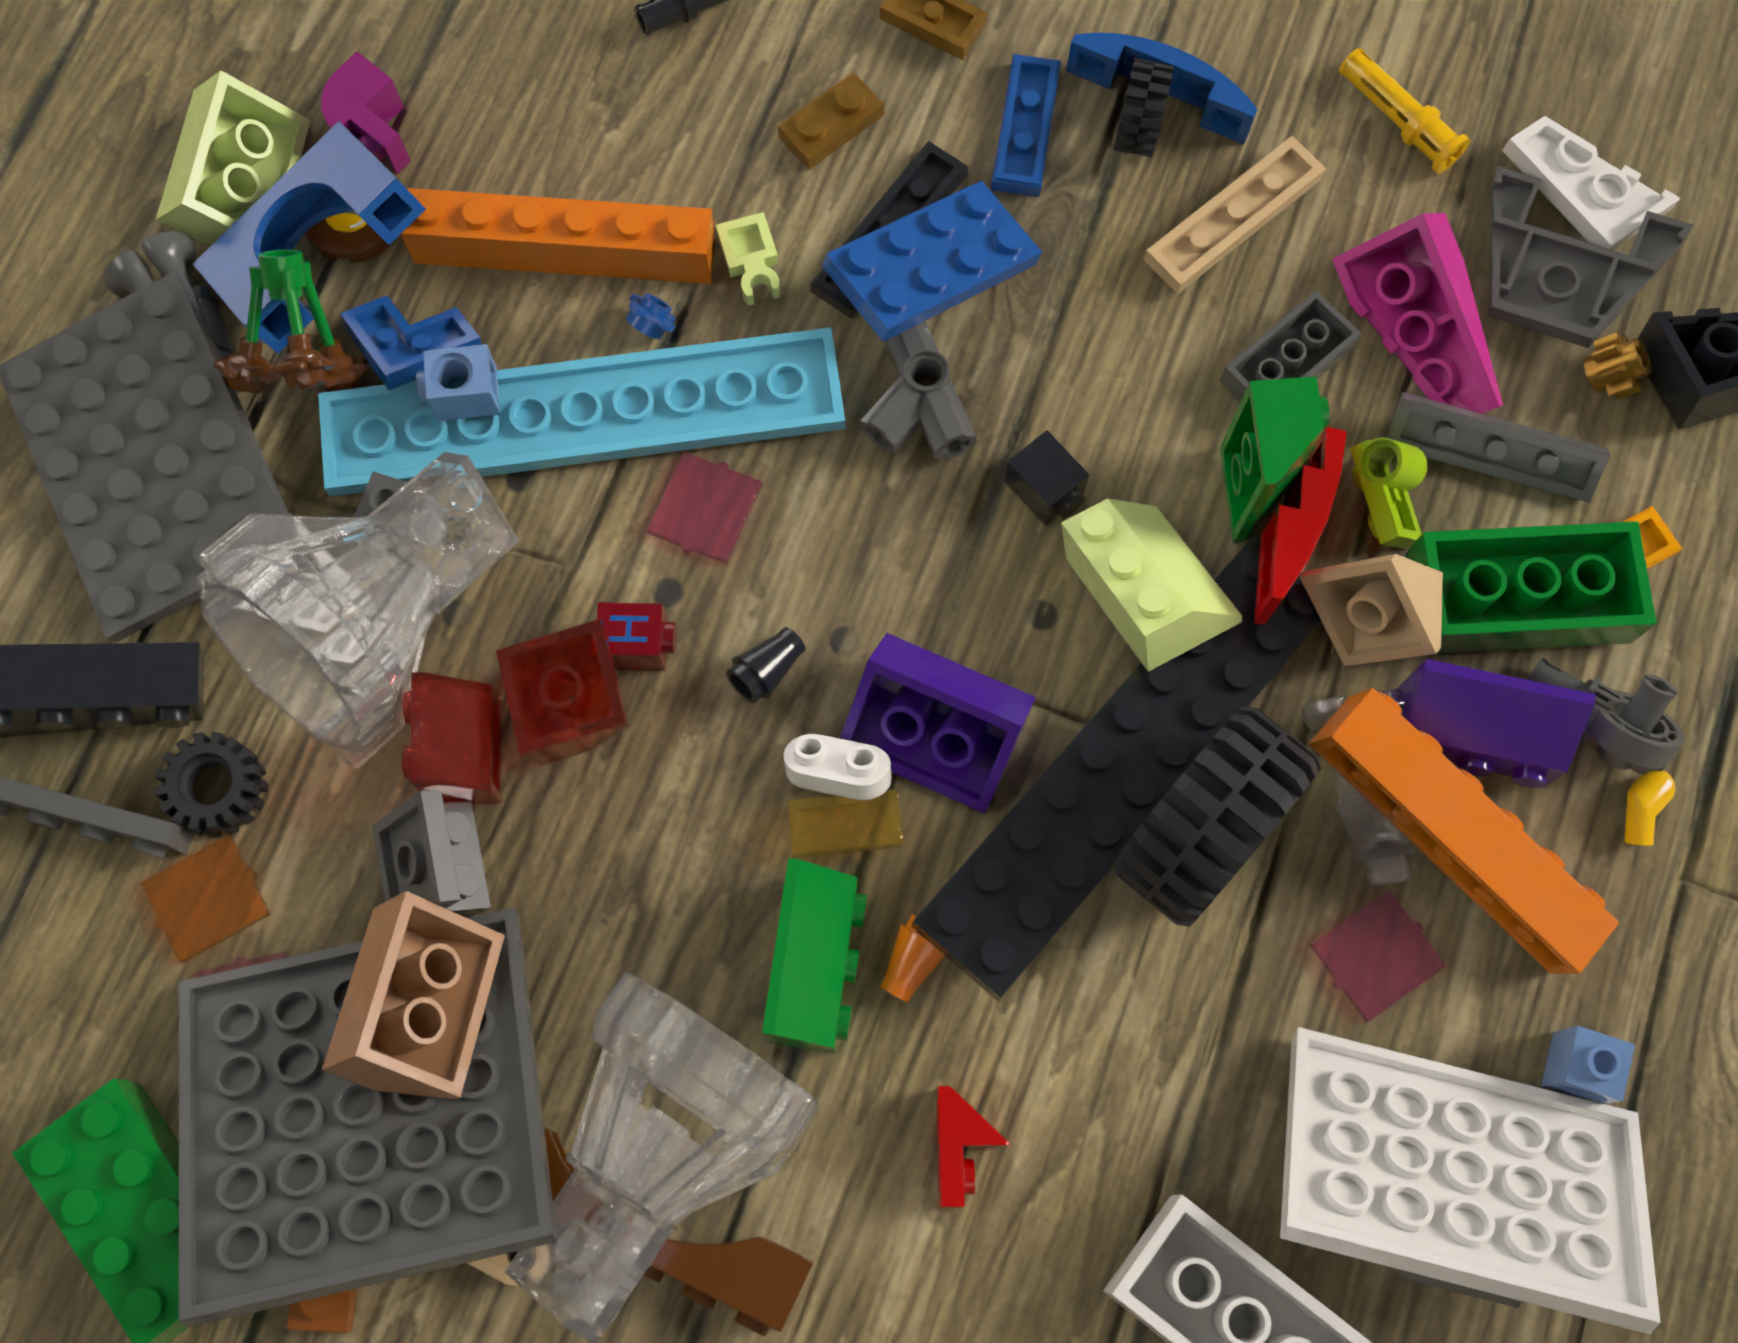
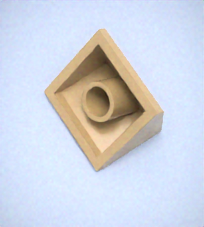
M1398 554L1308 570L1304 571L1300 576L1344 667L1437 654L1440 650L1443 572Z

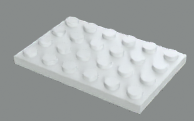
M1300 1027L1297 1028L1291 1040L1281 1239L1646 1334H1651L1660 1324L1637 1112Z

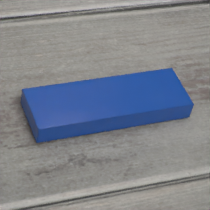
M1013 54L991 190L1040 197L1061 65L1060 60Z

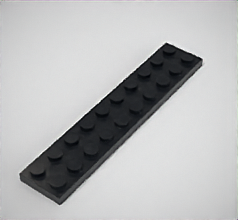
M1255 535L1251 537L1214 579L1242 615V622L1149 672L1140 663L913 920L912 928L926 938L995 1000L999 1001L1114 866V860L1126 843L1199 753L1241 707H1249L1321 622L1300 579L1301 572L1265 625L1254 623L1261 540Z

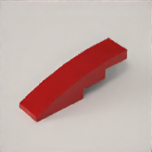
M1331 427L1323 431L1316 442L1315 450L1311 451L1308 455L1307 466H1302L1287 489L1284 506L1279 505L1261 532L1254 623L1261 625L1267 623L1308 563L1328 521L1341 477L1347 431Z

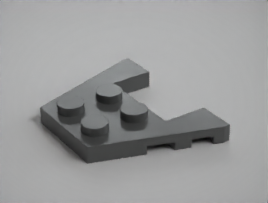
M1497 166L1492 180L1488 316L1586 348L1593 344V341L1607 329L1684 244L1693 227V224L1647 211L1631 251L1627 255L1525 224V220L1542 179Z

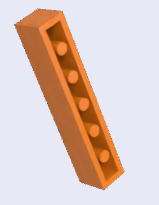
M407 188L426 208L400 234L414 264L712 284L716 234L712 209Z
M1374 688L1349 696L1311 740L1309 745L1550 974L1581 973L1620 923L1604 908L1606 904L1603 898L1591 888L1580 885L1564 870L1565 864L1557 854L1545 847L1539 846L1523 831L1524 825L1516 815L1504 808L1498 807L1483 793L1484 788L1475 776L1465 770L1458 769L1442 754V746L1434 737L1424 731L1417 730L1401 715L1402 709L1394 699L1385 693L1377 692Z

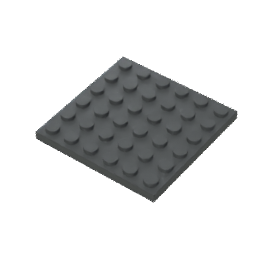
M515 908L468 918L505 935L461 1098L455 1100L375 1091L322 1070L363 941L179 981V1321L187 1327H193L557 1242L520 918Z

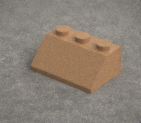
M408 891L373 908L322 1070L375 1091L453 1100L461 1098L505 935Z

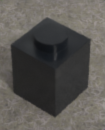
M1046 430L1008 460L1004 482L1036 517L1046 525L1058 515L1062 519L1069 517L1083 504L1086 499L1083 494L1089 474L1055 437Z

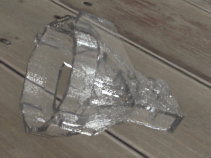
M444 452L367 517L351 518L249 514L199 555V561L205 569L204 572L196 577L202 615L253 685L314 739L334 746L346 764L359 768L404 728L426 633L435 615L440 614L446 606L520 541L470 457ZM308 555V557L317 569H315L302 556Z
M628 972L624 973L597 1011L592 1040L602 1048V1052L571 1153L568 1152L566 1161L576 1169L553 1201L557 1241L518 1251L505 1270V1273L558 1322L592 1343H598L609 1325L615 1320L621 1307L647 1268L654 1262L657 1253L669 1235L678 1229L676 1225L691 1212L778 1173L787 1157L794 1152L820 1112L819 1103L803 1087L784 1077L759 1056L679 1001ZM647 1082L717 1131L702 1145H699L689 1138L692 1132L653 1105L650 1109L640 1104Z

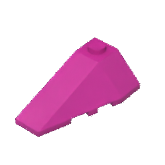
M1422 213L1332 259L1350 306L1361 318L1367 319L1383 338L1381 340L1382 344L1391 354L1395 353L1414 375V382L1430 400L1481 414L1503 406L1465 262L1445 213Z

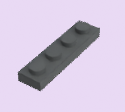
M1405 392L1401 394L1385 437L1416 446L1424 453L1425 457L1588 503L1592 499L1611 456L1608 448Z
M0 776L1 816L8 817L12 808L29 812L26 821L57 831H60L63 822L80 826L79 836L112 845L115 836L133 841L130 847L131 850L164 859L167 850L187 855L194 837L193 833L175 823Z

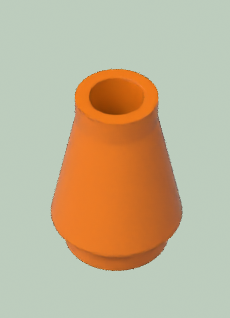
M914 914L911 915L906 925L900 923L886 974L880 984L882 989L908 1003L915 991L945 957L926 938L911 927L913 920L917 917Z

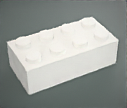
M1171 1195L1103 1290L1104 1293L1167 1343H1372L1183 1195Z

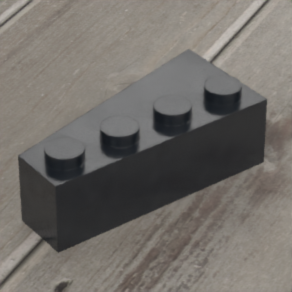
M1720 308L1698 309L1695 315L1673 317L1672 311L1653 312L1638 338L1644 344L1650 358L1652 370L1648 376L1678 429H1684L1737 413L1738 312L1721 313Z
M199 642L0 645V738L93 729H125L130 726L150 724L164 728H180L188 726L189 721L203 720L204 657Z

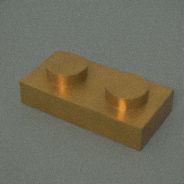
M884 0L879 9V19L961 60H964L987 25L988 12L963 0Z
M852 72L778 125V137L810 170L884 116L885 104Z

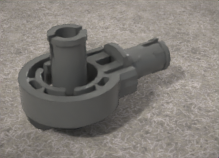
M1542 658L1537 663L1527 680L1596 694L1595 705L1582 736L1585 742L1597 750L1599 757L1615 768L1631 769L1640 774L1648 771L1661 772L1670 764L1685 738L1682 729L1676 721L1664 712L1670 701L1678 693L1671 683L1661 677L1646 674L1633 695L1606 687L1601 684L1602 679L1598 677L1594 681L1589 679L1585 683L1547 662L1548 660Z

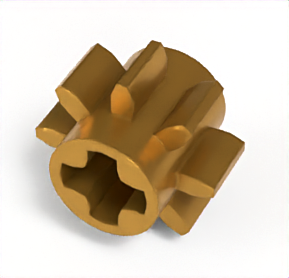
M1618 331L1594 340L1593 344L1596 352L1584 358L1585 373L1593 390L1597 393L1607 390L1608 396L1615 395L1617 400L1642 391L1639 379L1651 374L1652 370L1648 352L1639 338L1628 341L1627 336H1620Z

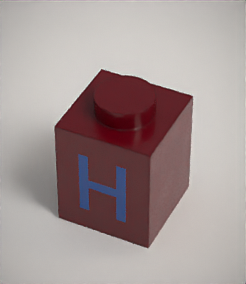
M598 602L594 655L601 669L665 671L666 654H675L677 630L676 622H668L663 604Z

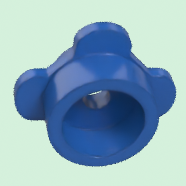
M645 293L643 297L631 294L629 298L631 302L628 306L630 311L626 316V320L632 327L654 339H661L665 331H674L676 326L673 323L676 318L670 313L672 308L665 301L648 293Z

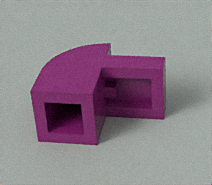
M356 51L327 80L321 96L323 116L330 129L340 121L380 162H383L396 174L411 162L400 134L387 124L404 108L394 82L388 75Z

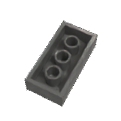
M1316 290L1225 367L1219 381L1241 402L1250 381L1317 376L1318 379L1355 347L1362 333Z

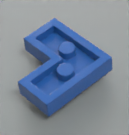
M388 295L340 313L345 331L388 390L416 380L417 372L424 371L423 351L481 345L480 336L457 307L409 325Z

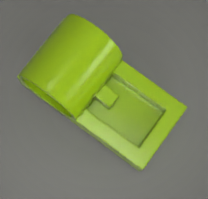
M1385 437L1366 440L1351 447L1350 451L1355 463L1352 469L1353 478L1358 488L1365 495L1370 511L1367 520L1372 534L1379 540L1380 545L1404 550L1409 549L1422 534L1408 491L1416 488L1426 475L1427 460L1424 453L1416 446ZM1397 455L1396 468L1389 474L1390 461Z

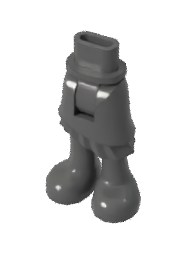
M166 231L147 237L142 242L141 247L161 276L164 277L177 270L187 278L220 356L229 357L237 353L230 332L220 315L218 302L210 298V287L196 286L187 271V268L195 260L196 247L189 234L184 231ZM126 250L118 254L109 263L103 274V280L108 290L120 298H125L154 282L147 263L134 250Z

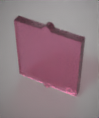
M683 452L647 532L650 535L681 546L685 554L694 551L727 564L763 486L762 481L729 469L726 462L715 464Z
M1389 890L1310 945L1334 978L1332 982L1333 987L1343 990L1366 1022L1371 1021L1446 967L1422 935V924L1418 922L1413 923Z

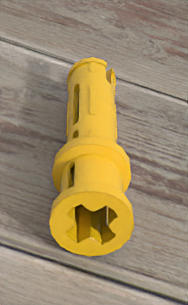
M1362 48L1355 49L1342 62L1338 70L1339 74L1350 81L1373 105L1379 108L1402 130L1400 134L1402 142L1407 146L1414 145L1433 162V171L1437 174L1445 172L1464 154L1471 139L1466 134H1456L1440 119L1441 111L1436 107H1431L1430 105L1423 107L1394 78L1374 62Z

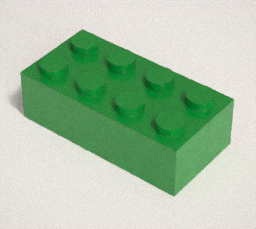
M1638 521L1423 532L1405 554V557L1443 572L1441 648L1437 653L1631 644L1657 625Z
M113 1078L13 1151L12 1154L131 1342L169 1343L189 1328L179 1321V1141L140 1083Z

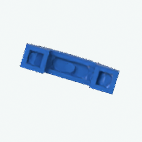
M1083 33L1074 35L1070 45L1067 72L1110 89L1117 75L1130 79L1134 58L1174 66L1168 95L1203 109L1200 127L1243 145L1245 144L1258 109L1235 83L1211 65L1178 48L1143 37L1117 33Z

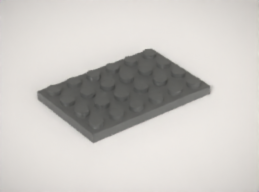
M177 270L0 364V378L105 637L116 642L302 546L238 395L229 386L223 372L214 368V362L221 360V356L187 278Z

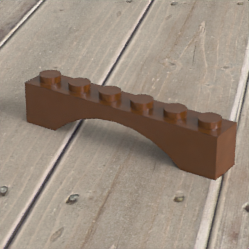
M544 1126L556 1228L560 1220L581 1230L576 1240L583 1245L604 1255H608L613 1246L632 1256L629 1267L652 1280L660 1282L664 1273L685 1283L681 1294L707 1308L713 1309L718 1300L738 1310L734 1321L753 1332L766 1336L770 1327L779 1332L783 1330L813 1266V1261L764 1236L734 1243L697 1244L668 1239L635 1226L612 1211L587 1187L569 1160L559 1134Z

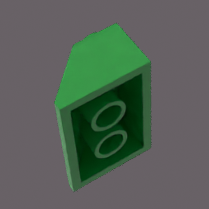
M1317 376L1250 381L1220 445L1233 543H1243L1284 496L1304 465L1309 453L1315 450L1316 441L1323 429L1328 428L1330 419L1329 403L1326 396L1319 395Z
M788 858L762 1034L768 1044L835 1053L836 1040H848L852 1006L841 1004L844 983L855 984L860 950L849 948L852 926L863 928L867 894L857 893L858 877L804 860Z

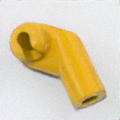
M1648 771L1641 774L1628 789L1624 843L1642 846L1654 845L1655 818L1671 801L1675 793L1674 780L1666 771Z

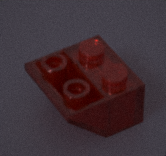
M411 672V691H405L402 700L404 721L407 725L411 724V745H404L402 750V769L405 779H410V783L418 791L441 790L443 803L470 801L472 805L501 803V699L491 684L426 672Z

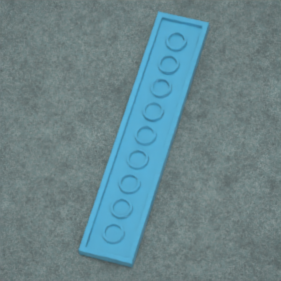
M831 327L497 370L500 415L437 421L429 404L421 403L416 381H411L392 390H388L385 385L318 393L324 489L330 497L364 492L373 471L415 485L846 429ZM456 379L448 385L447 389H456L462 386L467 379Z

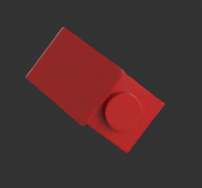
M938 1086L936 1089L939 1207H965V1195H975L974 1158H963V1148L1007 1147L1010 1143L951 1086Z

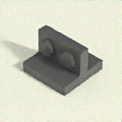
M441 790L419 791L372 825L385 902L408 891L459 915L480 914L491 908L471 801L443 803Z

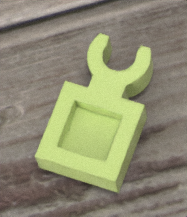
M764 212L715 225L730 278L743 275L741 289L746 304L748 306L754 305L752 289L758 284L769 286L773 298H780L779 277L773 269L769 268L779 265L778 254Z

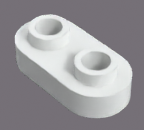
M806 734L793 739L784 750L786 776L791 783L800 788L856 800H870L885 793L891 784V762L889 756L885 751L873 745L819 734Z

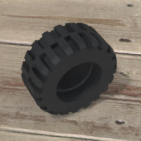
M1241 707L1199 753L1123 847L1113 862L1117 876L1174 924L1190 927L1225 888L1318 775L1322 768L1317 755L1258 708Z

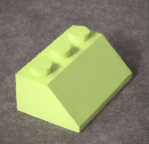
M220 70L193 91L156 220L177 231H184L190 237L202 243L213 244L301 158L311 120Z
M1107 498L1061 522L1066 560L1148 672L1242 622L1240 612L1156 506Z

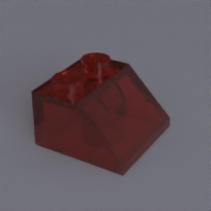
M601 619L496 650L520 756L540 766L591 751L629 725L604 622Z

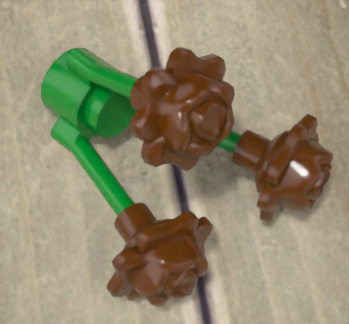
M285 249L259 253V266L249 267L251 294L246 337L240 339L239 352L229 357H221V360L214 362V368L223 372L231 389L252 394L260 393L266 389L268 383H273L282 376H284L286 384L290 389H308L322 386L327 392L359 388L362 375L368 371L366 365L368 361L363 355L355 356L353 353L343 352L339 340L333 339L312 281L310 262L303 260V252ZM302 288L322 343L319 345L321 353L312 349L310 335L304 334L298 298L303 296ZM264 289L269 290L270 299L286 300L292 332L291 336H287L290 352L282 358V362L277 363L275 366L265 357L261 356L263 342L258 339Z

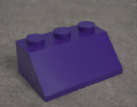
M886 633L867 661L840 739L873 745L882 749L889 756L892 773L982 813H986L1036 697Z
M1426 659L1396 689L1394 700L1402 709L1401 715L1417 730L1424 731L1434 737L1442 746V754L1453 764L1458 765V769L1465 770L1473 776H1489L1492 772L1512 777L1514 784L1530 788H1541L1568 772L1595 705L1596 694Z

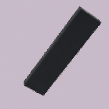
M928 141L843 245L952 195L968 176L969 167ZM824 268L810 283L813 294L850 319L858 311Z

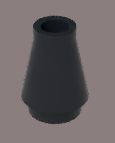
M784 627L774 636L732 659L733 666L726 671V676L733 688L748 702L756 703L761 698L769 699L797 658L806 651L805 644L792 629Z

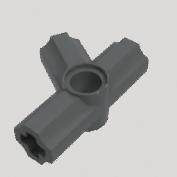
M926 321L884 341L899 378L860 420V426L872 443L885 452L891 451L893 453H896L916 429L921 426L934 459L945 458L948 460L964 454L969 447L976 444V435L951 381L949 363L944 355L939 353ZM927 378L937 381V383L931 386H922L916 383L921 379Z

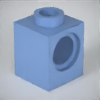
M487 344L423 351L424 371L417 372V390L421 403L429 404L437 421L500 415L497 366ZM459 378L467 379L462 386L456 389H447L452 381Z
M1581 1026L1553 1032L1541 1087L1602 1104L1621 1102L1624 1099L1635 1044Z

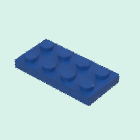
M979 181L826 253L822 267L884 342L1035 266L1042 251L983 181Z

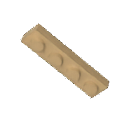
M1293 136L1289 137L1148 248L1144 261L1179 294L1321 181L1326 168Z

